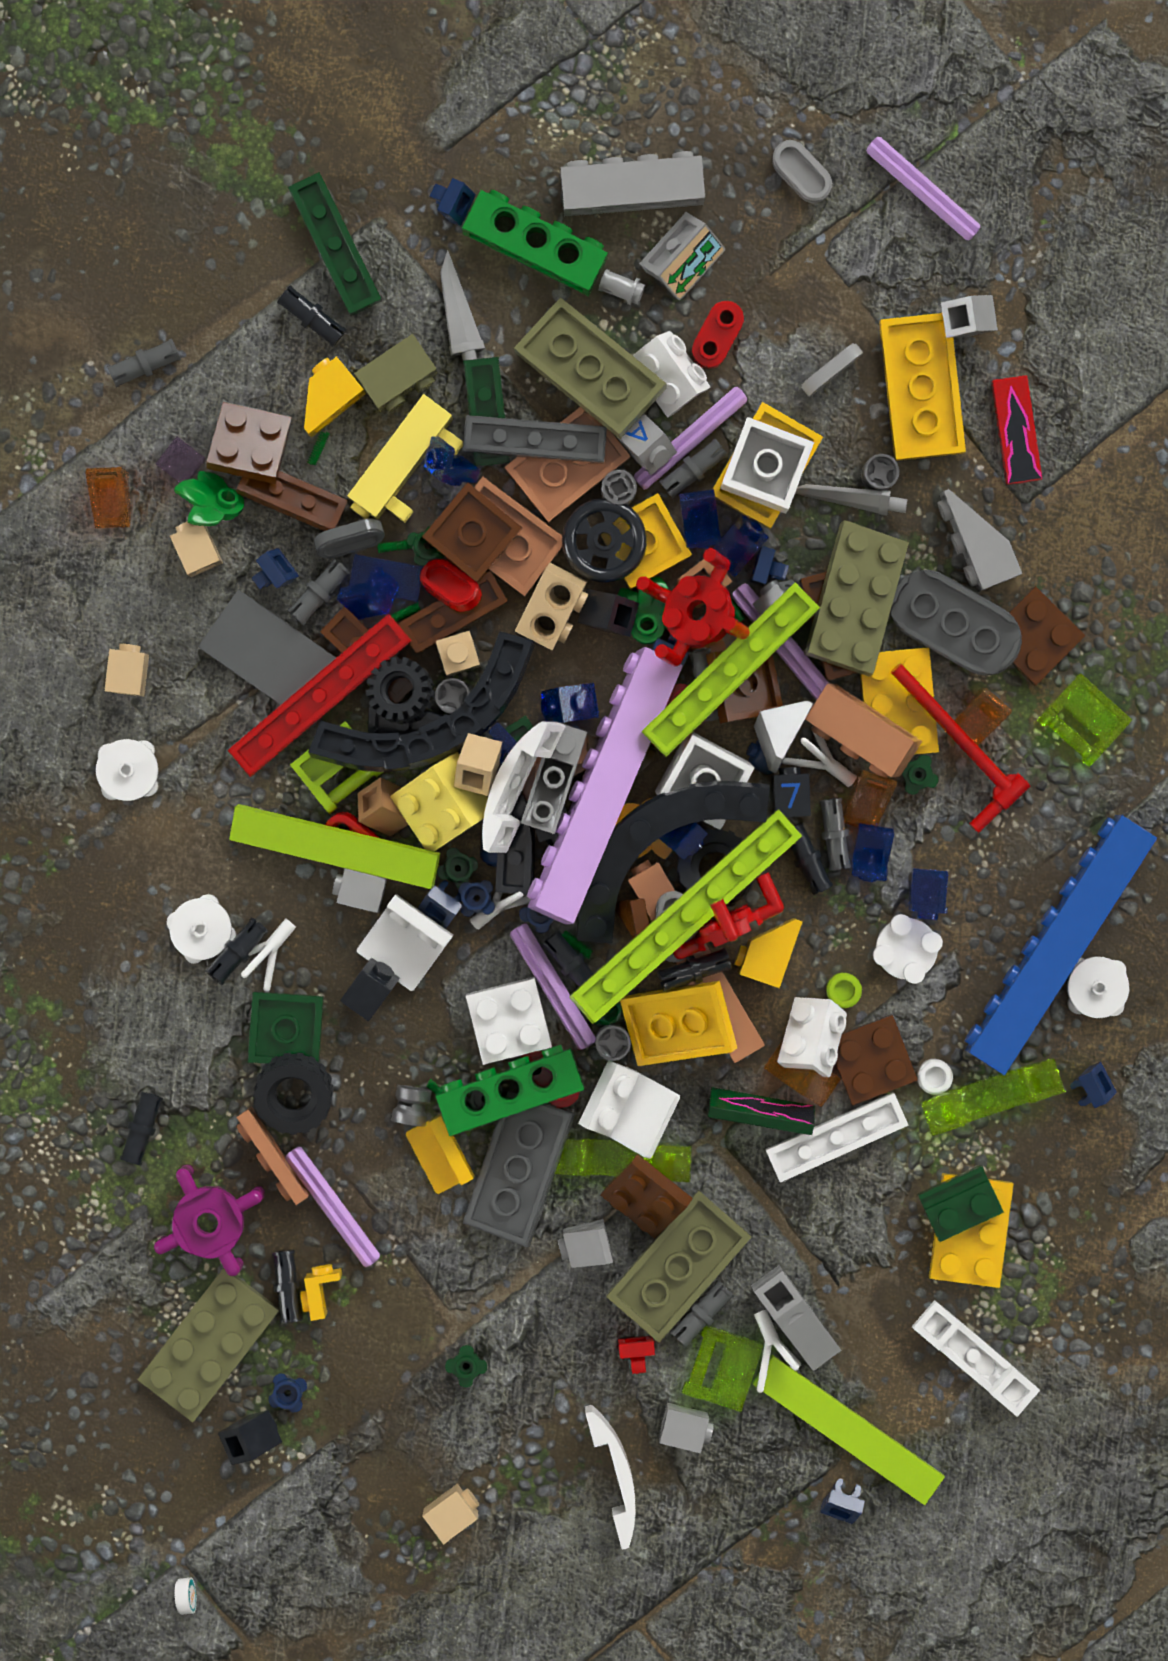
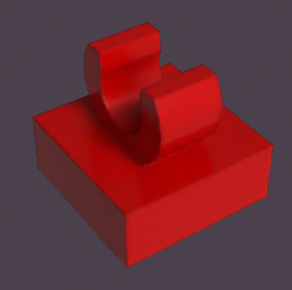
M640 1336L618 1339L620 1359L630 1358L632 1374L646 1373L645 1356L655 1355L653 1337Z

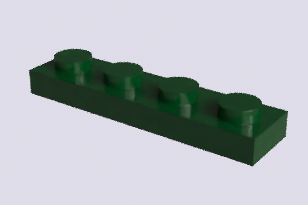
M320 172L289 186L288 189L350 316L382 302Z

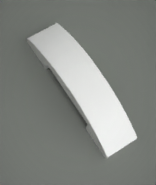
M540 722L516 743L502 763L492 784L484 812L482 840L483 849L488 853H507L521 823L520 820L511 815V812L537 757L551 758L565 725L556 722Z
M935 1300L913 1324L912 1328L944 1353L1017 1417L1040 1391L1014 1366Z
M593 1405L585 1406V1413L594 1447L605 1444L609 1445L624 1505L613 1507L612 1513L622 1550L627 1549L632 1539L636 1513L630 1465L624 1448L609 1422Z

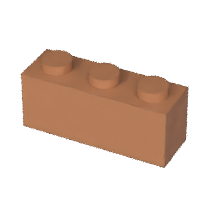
M827 684L805 720L813 724L811 730L815 734L826 740L832 737L842 744L840 747L842 752L856 760L862 757L871 763L869 769L884 779H887L888 776L900 777L922 743L920 739L837 684Z

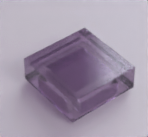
M176 436L156 462V465L180 483L191 479L206 458Z

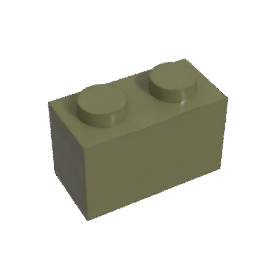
M411 334L354 374L379 413L385 409L390 413L406 402L404 397L416 389L420 393L434 384L435 380L433 377L438 372L416 337Z

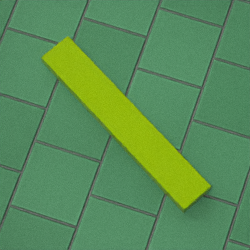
M795 582L748 627L750 630L748 638H737L641 732L667 757L810 619L820 607Z
M241 804L235 806L229 838L231 841L428 889L434 887L440 858L439 852Z
M772 1354L770 1356L763 1391L765 1394L920 1503L926 1505L945 1478L944 1474L802 1374L794 1371ZM759 1373L752 1382L755 1387L758 1385Z

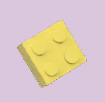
M458 752L433 765L390 796L426 850H438L484 819L488 797L454 787L456 766L460 756Z

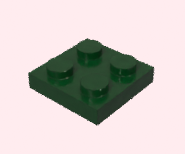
M254 991L252 993L248 1063L266 1064L271 1062V1059L275 1056L280 1057L284 1053L289 1052L290 1054L304 1053L303 1055L316 1058V1061L319 1063L324 996Z

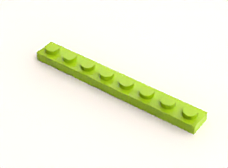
M779 809L767 818L766 823L763 822L574 991L569 998L592 1024L596 1023L714 916L710 904L720 899H723L725 904H728L800 839L802 835Z

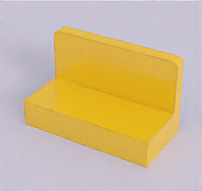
M442 1114L427 1120L424 1127L416 1126L406 1132V1137L435 1193L440 1194L459 1183L463 1185L474 1179V1173L454 1135L449 1137Z

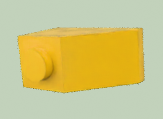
M337 356L331 361L329 358H325L312 369L314 375L309 378L304 429L311 438L365 395L364 389Z
M792 918L749 939L747 946L740 945L734 965L739 966L737 973L780 988L803 921Z

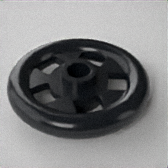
M598 498L582 504L570 515L563 530L562 546L567 561L578 574L591 581L609 583L627 577L639 566L646 551L647 535L641 518L627 504H613L607 501L606 498ZM601 512L605 522L590 527L587 518ZM619 517L625 520L630 527L623 535L613 525V522ZM605 533L611 537L612 541L608 546H601L598 543V537L601 534ZM577 535H588V549L578 550L576 544ZM622 543L632 548L624 561L615 556L620 550ZM593 555L600 558H608L606 569L591 565Z

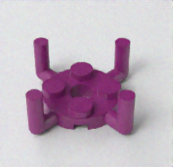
M188 1164L183 1165L177 1171L176 1178L185 1196L179 1201L173 1214V1233L160 1237L154 1244V1251L157 1254H164L180 1246L184 1251L199 1257L209 1259L218 1257L226 1273L229 1276H236L243 1268V1261L239 1257H234L231 1249L239 1241L244 1229L243 1212L259 1204L265 1196V1190L260 1186H256L251 1192L236 1199L221 1187L204 1186L198 1188L192 1178L194 1168ZM203 1213L213 1214L218 1221L216 1230L212 1232L203 1231L198 1224L199 1216Z

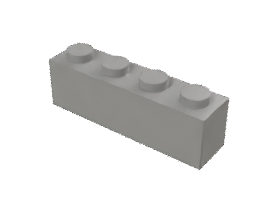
M690 151L677 152L672 154V158L658 159L656 154L641 155L637 157V161L623 162L621 157H611L603 159L602 164L588 165L586 160H575L568 162L567 167H561L560 170L564 217L704 205L705 201L702 156H693V152Z

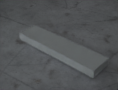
M466 415L463 452L604 463L607 428L604 426Z

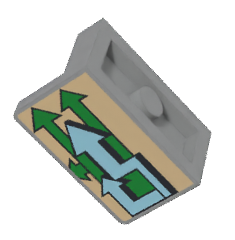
M685 212L639 264L646 273L662 282L673 297L681 300L723 254L725 247L706 223Z

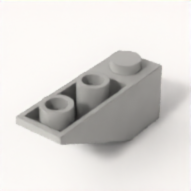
M949 489L943 491L940 494L942 501L937 502L943 520L945 522L950 520L954 530V534L950 535L951 541L957 554L963 553L968 566L963 569L971 587L976 585L978 592L1021 575L1022 571L1010 541Z
M565 725L551 758H541L521 824L555 834L587 732Z
M780 1265L751 1285L756 1296L813 1371L842 1351Z

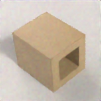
M185 522L176 527L177 533L170 535L188 576L194 577L223 564L207 526H198Z
M470 631L436 641L447 677L481 667Z
M120 644L119 650L109 649L104 691L144 697L149 655L140 653L141 646Z
M468 733L457 761L454 787L489 796L499 768L503 742Z
M457 1483L424 1508L423 1518L444 1545L478 1519V1510L476 1508L479 1506V1503L468 1488L463 1491Z

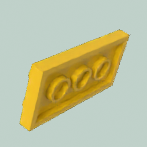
M936 313L881 319L879 325L895 461L964 454L966 448L954 339L946 338L943 314Z

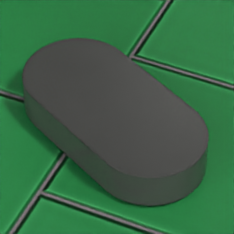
M364 519L318 534L314 539V545L318 556L328 559L336 558L376 546L384 539L385 533L379 520Z

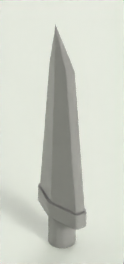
M447 250L440 275L450 342L451 356L462 355L463 360L477 359L475 352L485 349L484 342L481 340L449 251Z
M805 484L798 486L795 492L805 497L867 510L886 516L888 511L905 513L908 499L890 497L891 491L887 490L879 491Z

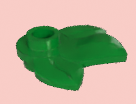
M199 471L197 480H184L175 486L174 489L176 494L194 505L187 520L188 523L193 525L216 526L222 520L234 519L244 508L243 497L235 489L229 488L224 479L212 472Z
M655 576L651 578L658 585L668 589L661 577ZM621 588L617 595L640 603L631 633L632 637L641 644H653L657 638L661 639L664 631L668 630L662 622L665 603L652 598L640 589L637 593L630 589ZM645 621H650L654 624V627L649 631H645L641 628V624Z

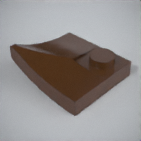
M645 899L617 901L615 911L625 923L632 939H634L649 925Z

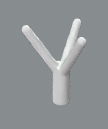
M814 732L813 734L821 751L806 738L801 739V744L820 761L786 757L783 759L782 763L786 765L826 770L847 787H850L857 778L855 774L832 757L825 740Z
M495 892L492 902L495 904L493 913L490 915H485L483 912L476 913L470 918V921L479 930L501 911L528 904L531 899L527 896L523 897L522 892H517L500 901L502 892Z
M285 918L267 941L256 945L248 954L250 956L260 952L244 969L241 976L247 978L269 954L263 987L265 992H269L277 950L294 931L296 926Z
M767 1309L754 1314L765 1340L757 1385L758 1393L764 1391L772 1345H774L794 1371L801 1367V1362L779 1339Z

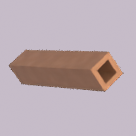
M646 860L630 870L633 876L627 880L638 899H645L647 914L653 922L656 919V903L664 893L675 890L659 862L651 865L649 860ZM698 931L692 935V939L699 934ZM705 943L706 951L697 952L690 956L698 958L710 954L711 951ZM686 958L680 962H676V964L678 965L686 962ZM723 972L702 978L703 982L701 983L720 981L737 1044V1049L729 1053L733 1062L736 1063L764 1047V1042ZM691 982L688 985H695V983Z

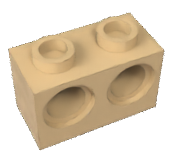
M549 563L533 592L515 632L550 650L554 649L558 641L564 644L573 627V624L568 622L573 610L580 613L589 595L583 592L588 581ZM554 586H565L570 592V598L567 600L557 598L553 591ZM541 616L550 617L555 623V629H543L539 624L538 618Z

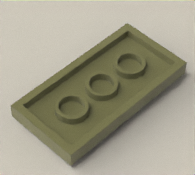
M561 297L514 347L516 355L619 439L626 434L667 389L666 382Z
M846 520L840 523L818 601L820 609L815 613L804 655L868 677L873 675L909 542Z
M699 1189L693 1194V1199L688 1207L652 1241L606 1294V1297L658 1343L661 1342L752 1237Z
M223 1268L137 1380L191 1422H194L273 1320L280 1308L237 1275L229 1276Z

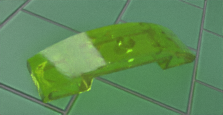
M1052 1058L1009 1070L1005 1075L999 1073L957 1087L920 1103L930 1134L935 1136L965 1126V1123L1028 1102L1034 1103L1064 1093L1065 1090L1055 1059Z
M567 1138L555 1174L616 1176L638 1153L613 1139ZM658 1143L651 1159L641 1156L669 1180L674 1182H691L692 1146Z

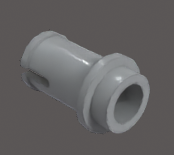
M606 269L598 290L625 299L628 305L632 303L638 305L642 298L645 284L640 283L638 278L634 281Z

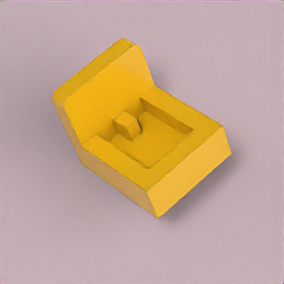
M332 1264L311 1268L312 1273L306 1274L304 1278L306 1291H301V1303L303 1312L310 1313L311 1321L325 1319L327 1315L323 1283L341 1280V1268L333 1269Z

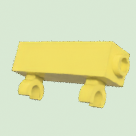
M423 394L347 495L349 500L353 502L350 508L364 519H368L371 515L377 520L387 509L406 523L414 512L410 507L397 499L396 495L436 442L440 443L455 456L463 447L464 442L446 430L453 420L452 415Z

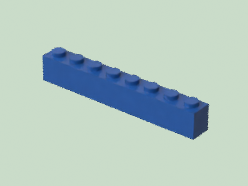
M1115 815L1113 819L1108 817L1102 824L1097 834L1101 837L1094 849L1089 847L1084 852L1078 863L1082 866L1075 878L1070 876L1064 883L1059 893L1063 896L1056 908L1051 906L1046 911L1040 922L1044 925L1037 937L1032 935L1026 942L1021 952L1025 955L1018 967L1013 965L1008 970L1002 981L1006 984L999 997L995 994L991 997L983 1011L987 1014L980 1026L975 1024L964 1040L968 1043L965 1051L1003 1075L1009 1070L1157 840V837L1123 815Z

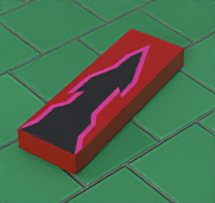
M1023 375L992 380L991 386L1006 486L1041 481L1042 472L1028 377Z

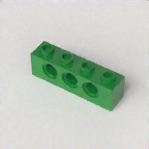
M480 190L462 227L463 235L589 297L608 257V252L603 250L604 245L590 237H585L582 240L571 234L573 230L558 221H554L551 225L541 220V214L525 205H522L521 209L509 204L510 199L498 191L490 190L487 193ZM502 217H509L515 222V226L509 232H500L495 227L496 221ZM536 232L543 234L547 239L545 245L540 248L531 247L526 241L530 234ZM565 248L574 249L578 254V259L574 263L565 264L559 259V252Z
M562 1044L541 1051L543 1057L530 1062L529 1057L525 1056L508 1062L510 1067L508 1070L496 1073L495 1067L474 1074L476 1081L463 1085L462 1080L458 1079L442 1085L443 1092L438 1093L436 1099L449 1137L583 1091L584 1085L571 1048L563 1050ZM545 1067L552 1072L553 1081L550 1085L541 1087L533 1081V1072L537 1068ZM513 1079L518 1083L519 1094L516 1097L506 1098L500 1093L499 1085L503 1080ZM477 1090L484 1094L486 1103L483 1108L474 1110L467 1105L466 1096L470 1091Z

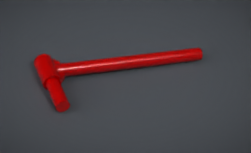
M900 663L891 671V674L996 785L993 788V801L969 823L979 834L1002 810L1006 811L1031 786L1019 773L1005 775Z

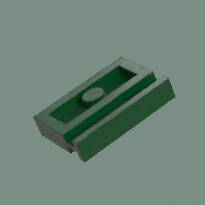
M981 1164L917 1194L939 1242L1004 1213Z

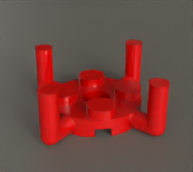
M713 548L706 549L703 554L704 560L714 566L709 577L685 576L672 591L658 585L646 576H641L637 579L636 586L638 589L652 598L665 603L662 622L677 642L673 649L664 644L658 645L655 649V655L671 666L677 667L682 663L689 647H705L704 645L713 641L718 642L727 633L739 639H746L750 634L749 628L734 618L735 610L732 605L731 595L728 589L722 585L730 568V561ZM704 603L706 605L705 616L700 620H693L692 613L694 608Z
M769 872L756 877L766 899V905L751 909L748 904H743L729 911L723 899L713 902L710 906L714 913V919L706 922L698 930L699 934L693 939L684 942L673 952L674 957L681 960L697 952L706 951L704 944L710 941L714 947L729 941L734 942L738 937L751 931L749 923L755 920L759 926L765 920L782 913L784 904Z

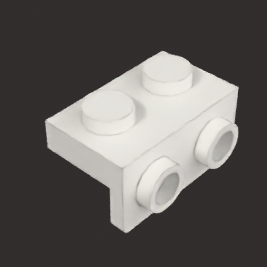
M671 331L656 336L633 355L666 382L667 389L657 398L656 402L667 418L710 388L706 381L707 377L704 370L698 364L693 363L686 353L684 342L677 335H673Z
M795 997L777 1062L784 1068L815 1070L822 1077H830L833 1065L837 1061V1050L842 1032L846 1027L847 1013L831 999Z

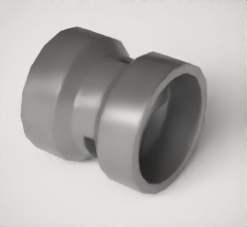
M887 454L874 455L865 463L861 470L862 483L868 490H888L899 477L898 463Z
M617 469L611 471L602 481V498H606L607 501L613 504L629 505L636 494V481L625 470Z
M449 678L443 680L438 685L435 691V700L442 711L452 714L464 703V699L470 691L463 681Z
M617 1024L605 1025L600 1028L595 1040L598 1053L606 1060H620L630 1050L629 1034L625 1028Z
M397 1085L395 1096L398 1099V1104L393 1109L391 1121L424 1127L427 1120L425 1106L430 1102L432 1091L413 1086Z

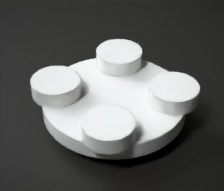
M123 739L100 747L96 764V776L105 798L109 800L132 801L143 796H152L157 792L158 763L154 755L155 748L152 743L144 740Z
M211 894L183 903L167 918V926L170 930V937L174 946L190 963H199L202 960L220 954L225 949L224 944L236 937V931L232 927L228 913L219 904L218 899Z
M899 914L894 916L891 922L880 932L876 948L873 952V959L890 975L916 984L924 979L925 973L934 965L943 941L941 936L933 932L925 923Z
M1105 957L1080 958L1067 981L1069 997L1067 1005L1069 1010L1073 1013L1084 1014L1092 1018H1105L1121 1014L1129 994V981L1124 963Z

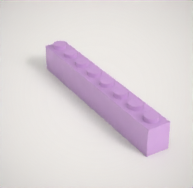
M647 647L637 650L636 653L632 652L627 658L623 671L627 673L622 685L618 684L615 687L610 698V704H613L609 717L604 716L596 731V735L600 737L595 749L591 748L583 761L582 767L586 771L581 782L577 780L569 794V800L572 801L567 814L563 813L560 816L556 828L558 836L554 846L549 845L542 857L541 865L545 866L540 879L535 878L528 890L527 897L531 899L528 908L565 925L574 924L651 742L641 731L665 709L683 665L671 666L658 658L654 650Z

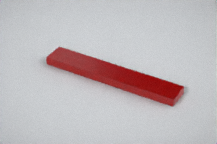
M387 614L227 751L249 777H252L373 675L372 670L374 668L380 669L382 667L380 662L384 660L388 662L412 640L394 618Z

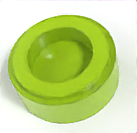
M849 973L835 974L826 985L827 998L831 999L840 1008L852 1007L861 998V984L855 976Z

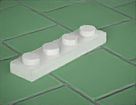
M892 1092L815 1126L812 1135L797 1134L765 1150L779 1182H783L909 1125L895 1093Z

